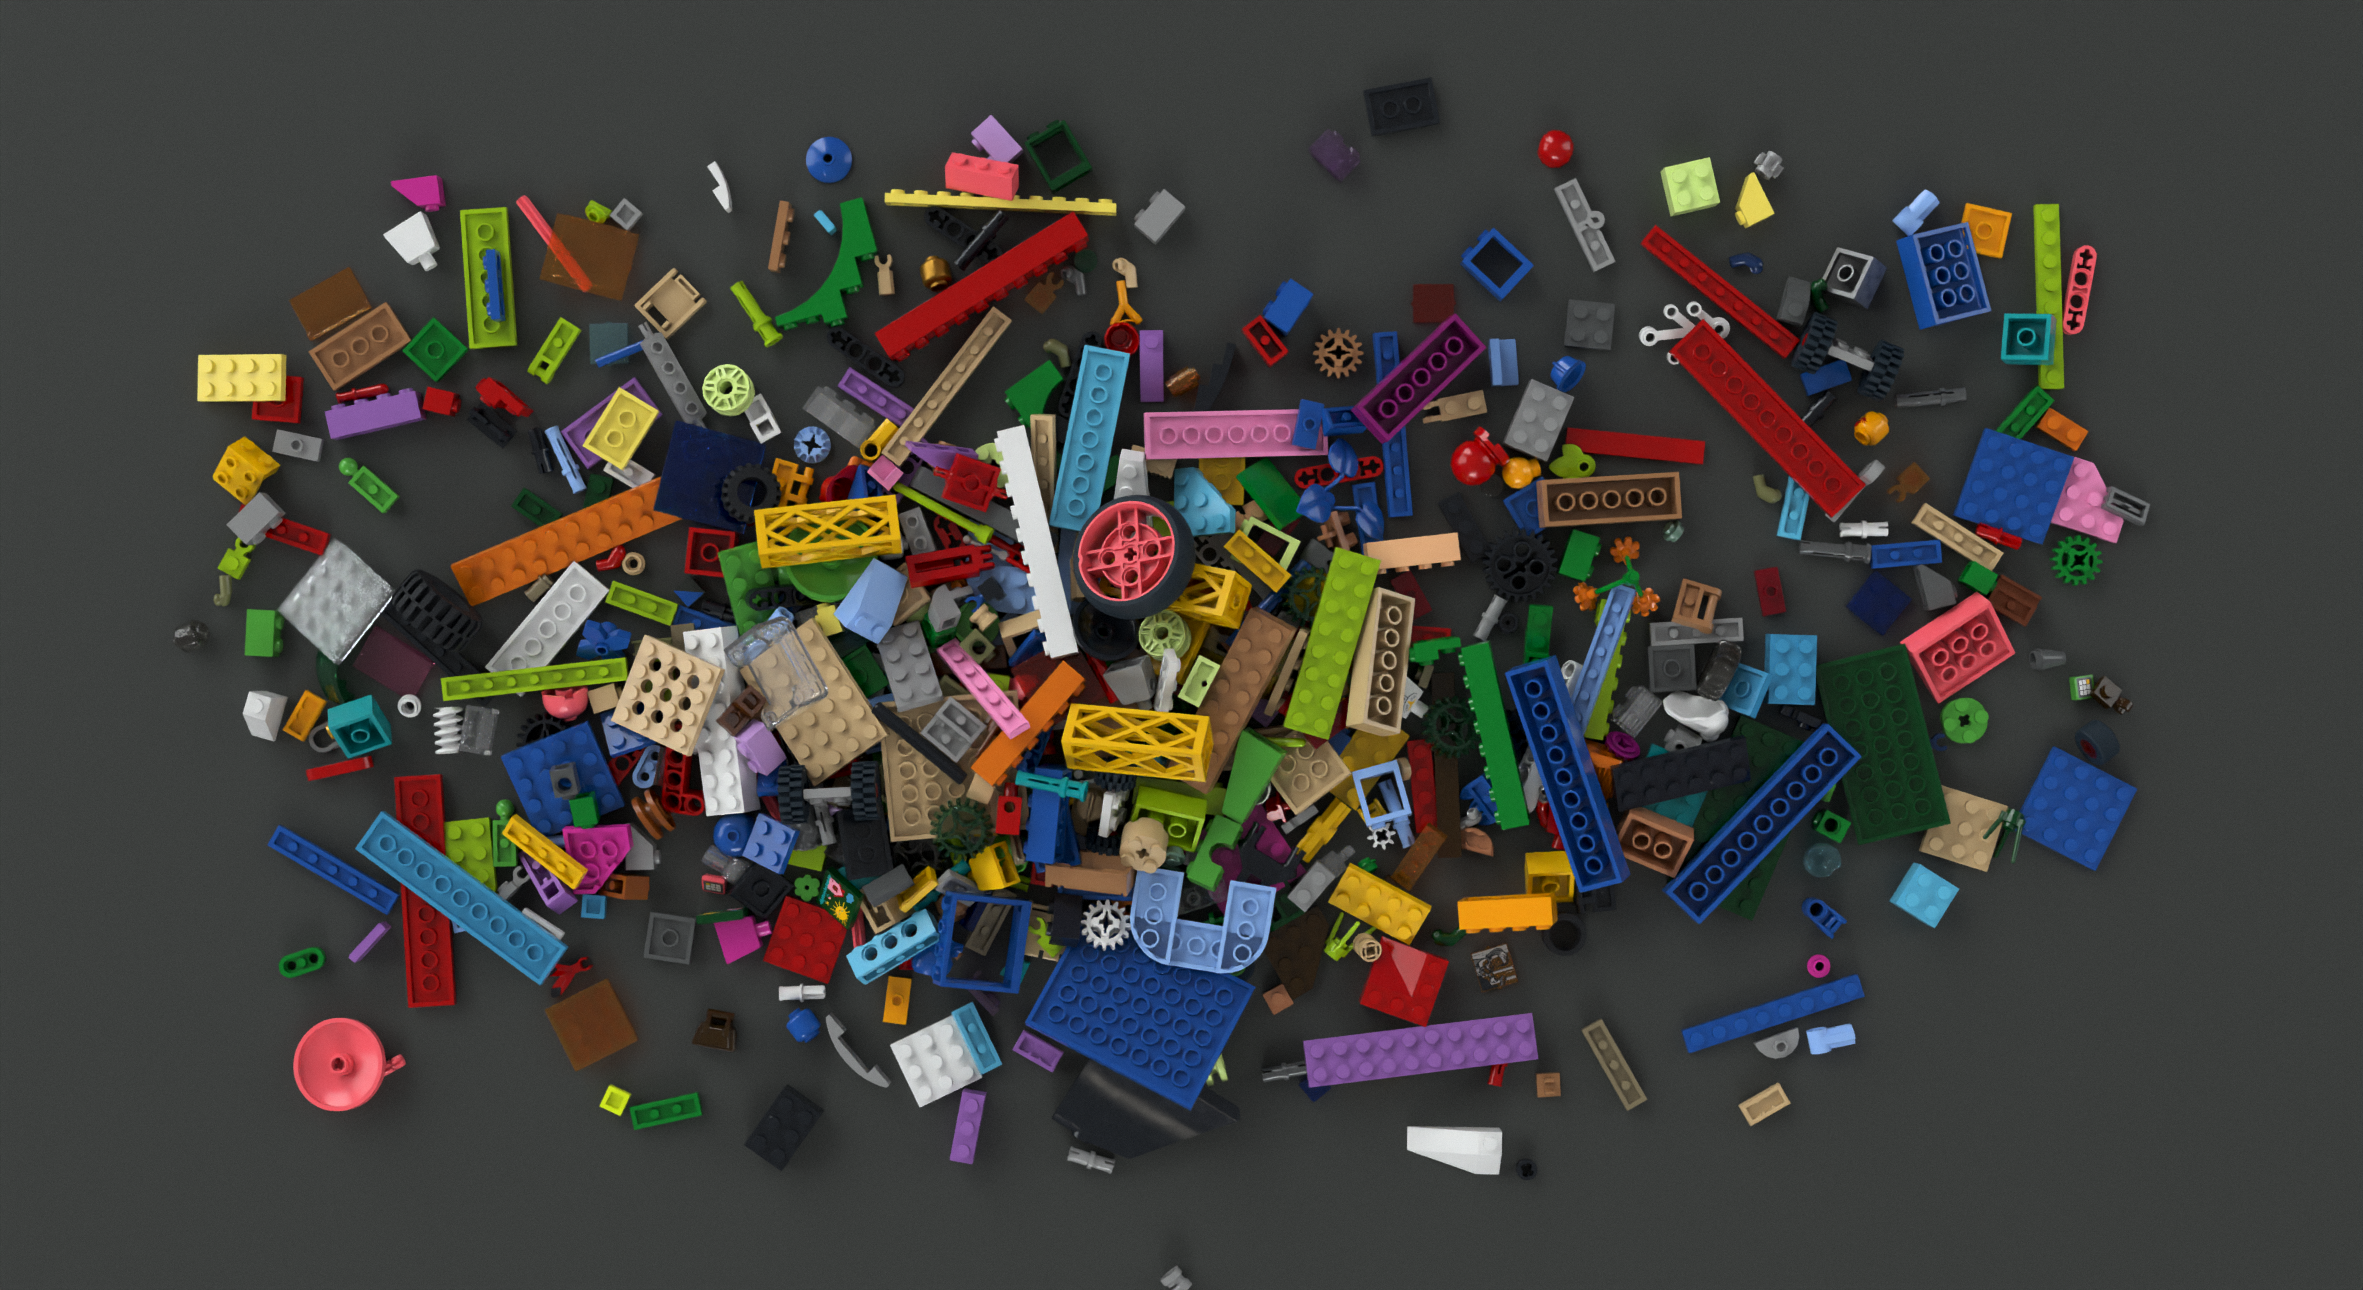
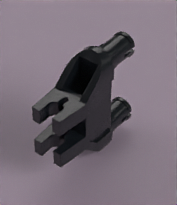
M1254 821L1245 838H1241L1238 841L1243 868L1235 881L1246 882L1250 874H1253L1261 879L1259 885L1270 886L1295 878L1297 876L1296 869L1307 852L1301 849L1297 857H1295L1299 847L1294 845L1285 862H1277L1257 849L1256 845L1267 828L1261 825L1258 832L1255 833L1260 824Z

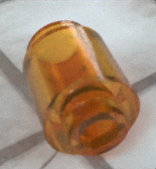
M1185 366L1169 376V380L1165 384L1175 398L1178 395L1181 397L1199 385L1197 381L1201 378L1194 367L1189 369L1188 366Z

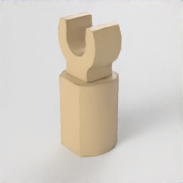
M890 254L887 255L888 261L886 264L880 263L879 256H875L874 259L876 266L879 268V272H877L879 296L895 294L893 271H890L893 259Z

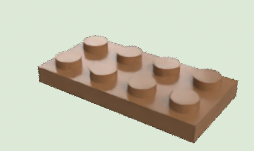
M385 302L310 350L309 353L333 391H337L407 346L412 341V338L390 304Z

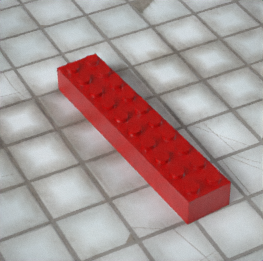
M1073 211L880 329L875 335L892 361H903L910 356L909 352L915 348L920 350L930 344L929 339L936 335L940 338L950 331L949 327L955 323L958 326L970 319L968 315L976 311L977 314L983 312L989 307L988 303L996 299L998 302L1009 295L1008 291L1012 288H1022L1029 283L1027 279L1034 275L1039 277L1048 271V266L1053 263L1059 265L1067 260L1069 253L1073 251L1078 253L1087 247V242H1089L1088 234Z

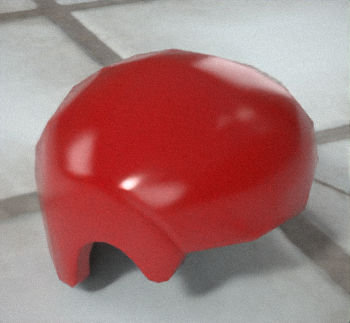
M1561 130L1548 131L1541 138L1537 151L1538 157L1544 165L1550 168H1560L1569 162L1573 154L1574 144L1571 137Z
M1115 322L1107 328L1104 336L1107 349L1130 353V356L1137 351L1140 344L1136 328L1127 322Z

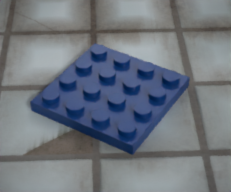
M1984 428L1953 515L1978 524L1982 522L1998 529L2002 527L2003 532L2042 545L2074 457Z
M589 721L501 756L532 827L545 837L562 831L565 826H574L569 803L570 799L562 800V797L555 798L549 773L554 765L570 762L576 763L581 785L579 793L595 791L600 816L625 806V801ZM568 778L560 779V783L563 786L568 787L572 785Z
M2052 747L2019 811L2025 816L2023 820L2026 821L2022 834L2096 871L2137 788L2057 747Z

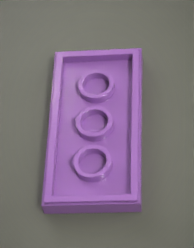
M635 377L620 387L657 409L660 413L655 420L663 415ZM616 391L561 431V434L587 469L592 468L603 458L582 445Z

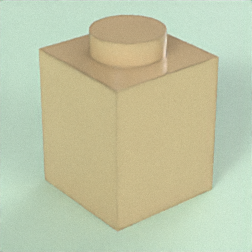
M612 683L588 691L587 694L594 714L616 708L623 687L618 686V683Z

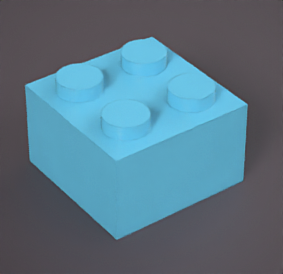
M1913 862L1889 902L1926 925L1935 928L1959 891V888L1921 864Z

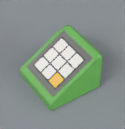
M2093 674L2069 677L2072 700L2092 698L2089 694L2094 688Z

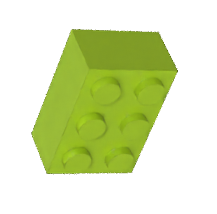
M1139 785L1129 821L1135 822L1142 817L1155 819L1161 822L1164 826L1163 829L1166 833L1168 832V847L1177 846L1185 851L1195 853L1205 821L1207 800Z

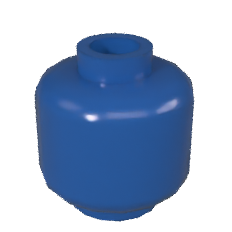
M797 1008L788 1015L790 1020L786 1027L797 1042L804 1041L808 1043L820 1033L821 1023L810 1009L801 1011L800 1008Z

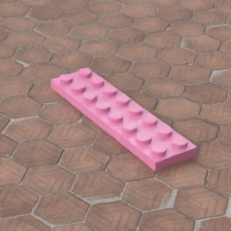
M1299 409L1144 413L1145 460L1328 455V436L1324 437L1321 419L1315 450L1292 445Z

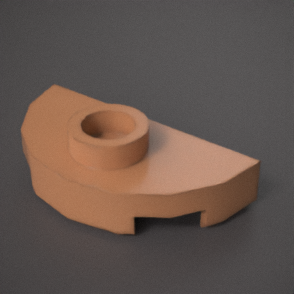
M1464 828L1461 831V848L1494 856V845L1486 832L1478 828Z

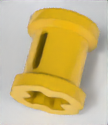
M1374 798L1373 802L1367 806L1371 818L1387 814L1377 798ZM1359 808L1357 811L1365 822L1362 809Z

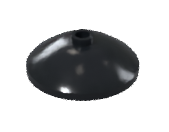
M1107 595L1108 597H1111V598L1120 599V598L1115 597V596H1112V595ZM1087 599L1078 606L1073 615L1072 627L1075 640L1084 652L1095 659L1109 662L1121 660L1132 653L1139 642V619H1120L1107 615L1095 608ZM1099 631H1102L1105 636H1101Z

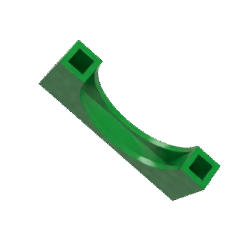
M1048 360L1006 390L1005 394L1008 397L1004 400L1011 410L1015 408L1021 415L1018 417V420L1025 426V429L1028 427L1031 429L1030 415L1044 414L1050 395L1064 379L1052 362ZM1056 451L1057 467L1060 470L1062 455ZM1117 454L1109 460L1103 494L1116 485L1120 459Z

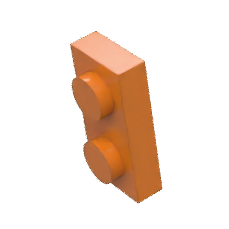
M2050 407L2043 413L2035 426L2036 429L2072 451L2078 450L2089 432Z

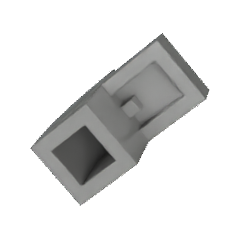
M946 584L936 589L928 608V617L936 632L957 626L961 616L959 608L966 604L965 600L968 597H972L974 593L970 585L962 588L956 587L949 591Z

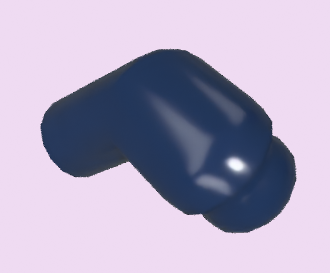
M1749 252L1729 257L1731 268L1746 265L1750 267V271L1753 274H1759L1763 271L1762 266L1764 264L1762 259Z

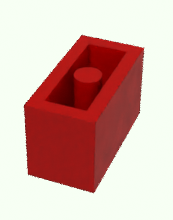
M1261 315L1242 328L1241 332L1269 368L1288 354L1287 348Z

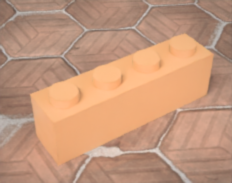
M1458 532L1363 544L1364 556L1381 560L1377 575L1386 574V569L1395 568L1396 572L1409 571V566L1417 565L1418 570L1430 569L1434 563H1441V567L1455 566L1454 561L1461 560Z

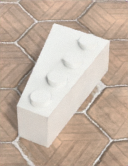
M1122 449L1114 499L1130 495L1150 496L1145 452ZM1146 516L1147 525L1153 527L1152 516ZM1136 531L1132 533L1130 538L1135 535Z

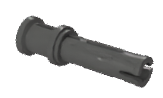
M1800 540L1799 555L1842 558L1845 562L1856 560L1864 561L1865 564H1869L1871 559V543L1858 545L1847 541L1844 544L1807 540Z

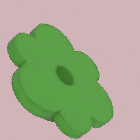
M807 874L803 878L799 877L795 880V894L801 896L803 901H810L812 896L816 897L819 894L820 881L818 879L812 878L811 875Z

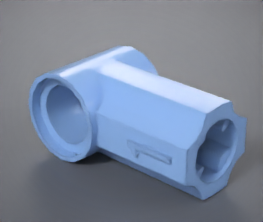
M1925 189L1892 221L1907 236H1910L1924 223L1923 220L1940 202L1932 192Z
M1850 1023L1830 1028L1817 1027L1806 1031L1811 1054H1822L1831 1051L1832 1048L1855 1044V1033Z

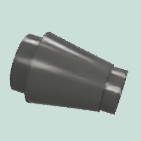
M2036 648L2029 653V665L2037 671L2066 663L2064 651Z

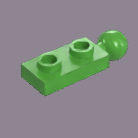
M344 458L340 461V472L345 476L353 477L348 483L382 513L385 514L399 499L400 496L368 467L363 465L358 470V464L352 458Z
M507 799L499 801L496 805V812L500 816V820H493V867L518 866V846L502 834L515 809L514 804Z

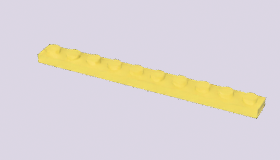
M892 189L891 193H885V203L891 206H937L955 209H999L1000 211L1070 214L1074 211L1075 214L1117 216V204L1112 203L1110 199H1099L1098 203L1089 202L1087 198H1075L1074 202L1066 201L1065 197H1052V200H1043L1042 196H1029V199H1020L1019 195H1015L1013 200L1010 201L984 195L983 197H974L973 193L966 192L960 193V196H951L950 192L944 191L937 192V195H928V191L915 190L914 194H905V190Z

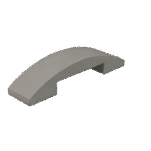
M831 1012L826 1017L827 1028L840 1056L856 1073L878 1086L888 1087L892 1081L876 1064L869 1070L840 1036L847 1029Z

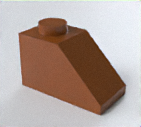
M613 872L598 890V894L624 900H648L650 889L649 876Z

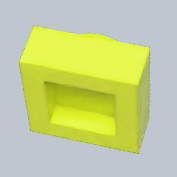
M610 1084L600 1107L621 1116L631 1097V1093Z

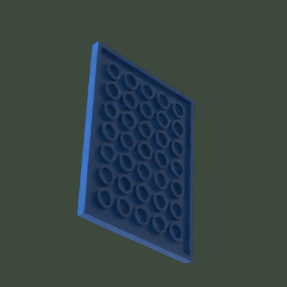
M1103 912L1096 914L1094 917L1100 916ZM1112 914L1115 919H1119L1118 916ZM1106 917L1103 925L1104 933H1106L1109 925L1108 917ZM1080 926V938L1077 947H1066L1026 1019L1025 1025L1191 1111L1248 1004L1255 986L1229 973L1221 974L1159 963L1143 952L1135 941L1131 930H1125L1129 933L1128 939L1122 937V946L1115 943V950H1112L1110 945L1107 946L1105 951H1103L1102 945L1095 949L1094 941L1087 943L1086 938L1088 935H1082V930L1086 927ZM1092 931L1097 937L1101 938L1096 931ZM1114 933L1109 939L1115 937L1118 933Z

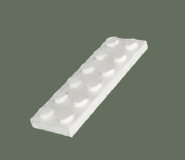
M573 561L485 668L490 672L548 666L604 600L610 589L580 564ZM526 692L516 694L522 697Z

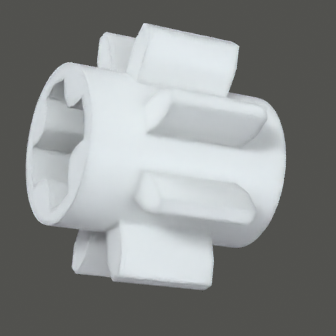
M1386 823V827L1372 830V827H1369L1372 835L1367 836V839L1375 841L1372 847L1375 848L1378 844H1381L1385 850L1386 843L1394 844L1390 838L1396 832L1388 830L1390 823ZM1383 829L1386 830L1384 834L1387 838L1377 841L1378 836L1376 832H1382Z

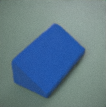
M1354 406L1322 409L1324 437L1363 433L1367 427L1351 411Z

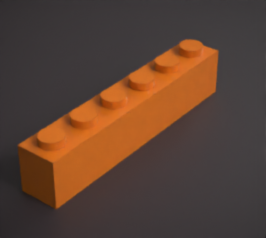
M1063 660L1019 711L1029 722L1030 728L1011 740L1002 731L970 768L992 787L996 784L1000 786L1008 777L1006 772L1011 767L1016 768L1022 762L1024 757L1021 755L1028 748L1031 751L1039 742L1038 735L1042 731L1046 733L1055 722L1052 719L1058 713L1062 715L1070 706L1068 701L1073 695L1078 697L1086 686L1083 685L1085 678Z

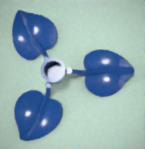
M1337 438L1329 449L1328 459L1332 469L1340 473L1339 477L1326 488L1318 484L1310 485L1304 491L1296 512L1317 523H1323L1329 519L1331 511L1355 510L1359 512L1356 515V523L1359 529L1368 537L1380 540L1384 534V517L1381 509L1375 503L1367 501L1362 504V508L1359 506H1334L1335 497L1329 490L1339 483L1345 475L1349 478L1354 477L1358 470V459L1354 449L1344 439Z

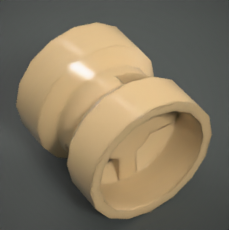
M1361 933L1353 940V949L1363 960L1373 962L1380 957L1382 947L1372 935Z

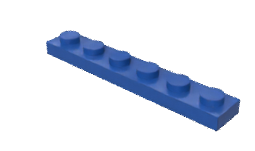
M278 825L267 844L269 847L386 915L390 914L401 895L283 825Z

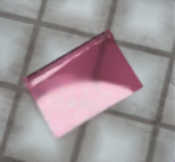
M375 626L353 664L355 668L402 697L407 694L416 696L429 671L435 665L430 658L378 626Z

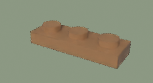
M781 200L768 266L771 272L780 273L781 268H785L787 255L784 254V248L790 242L791 232L788 231L789 222H793L795 209H792L790 202Z

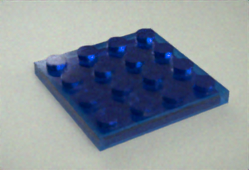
M676 420L652 511L744 534L746 522L737 521L735 517L732 518L729 515L728 510H725L724 503L721 500V490L725 479L736 467L744 466L746 463H751V465H756V463L762 464L766 444ZM745 481L739 486L737 495L744 505L751 507L757 482Z

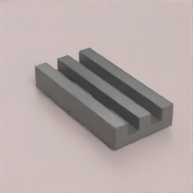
M2113 486L2107 487L2106 492L2108 494L2104 496L2103 500H2105V503L2102 504L2101 509L2138 526L2144 525L2150 504ZM2113 496H2117L2131 504H2134L2142 508L2143 510H2138L2128 503H2124L2113 498Z

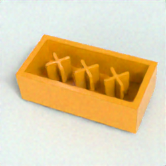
M1556 892L1464 897L1458 901L1459 929H1466V933H1479L1484 928H1489V932H1502L1506 927H1512V931H1524L1529 926H1536V930L1550 929L1558 921Z

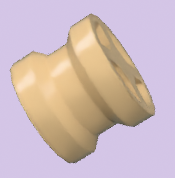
M983 604L969 620L972 623H976L979 626V630L983 633L993 624L998 616L995 613H991L988 610V606Z

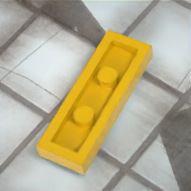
M1240 529L1224 546L1225 549L1276 593L1292 576Z

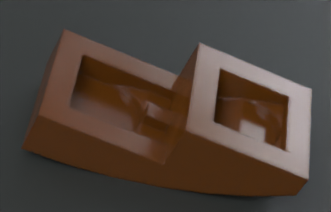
M749 685L717 718L716 722L733 737L750 718H753L767 702V699Z

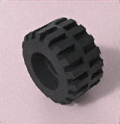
M746 463L744 466L736 467L735 470L729 473L722 486L721 500L724 503L725 510H728L729 515L732 518L735 517L739 522L743 521L746 524L754 523V510L776 508L780 503L782 491H780L781 485L776 479L777 476L774 473L772 474L769 468H763L761 464L757 463L756 465ZM755 481L763 487L765 498L760 505L749 507L739 500L737 491L743 482Z

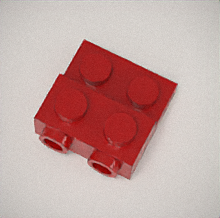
M492 377L483 378L475 387L476 391L482 395L480 399L489 407L506 409L512 415L518 417L522 415L527 418L534 411L497 379Z

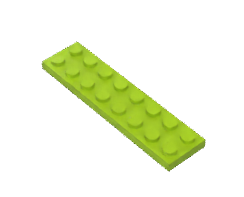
M1335 547L1283 727L1329 740L1381 560Z

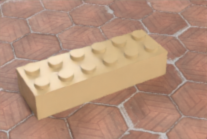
M1380 587L1373 588L1354 653L1346 720L1347 727L1382 737L1400 734L1415 598Z

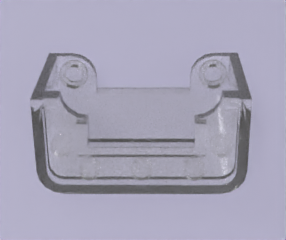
M777 617L754 625L724 649L726 656L734 666L740 668L748 665L769 706L762 710L761 719L767 731L781 726L819 703L828 695L827 685L794 625L786 617Z

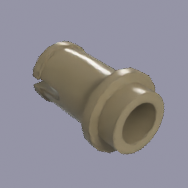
M545 573L542 576L539 575V579L524 592L531 601L535 602L544 592L551 589L554 581L549 575L546 576Z

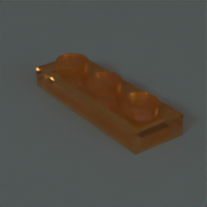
M1428 823L1391 878L1410 891L1448 836L1431 823Z

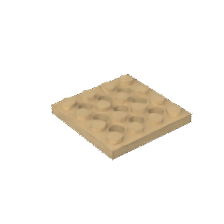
M644 635L611 721L686 756H692L725 669L652 636ZM656 659L661 661V668L658 671H655L653 667ZM676 667L680 670V676L677 680L672 676V672ZM697 676L699 678V685L694 689L691 681L693 677ZM650 680L653 688L651 692L647 693L645 684ZM667 689H670L672 697L667 702L664 699V693ZM686 698H689L691 701V706L688 710L683 708V701ZM640 702L644 704L642 714L637 712V705ZM658 711L663 713V720L660 723L655 718ZM678 719L682 721V729L679 732L674 727Z

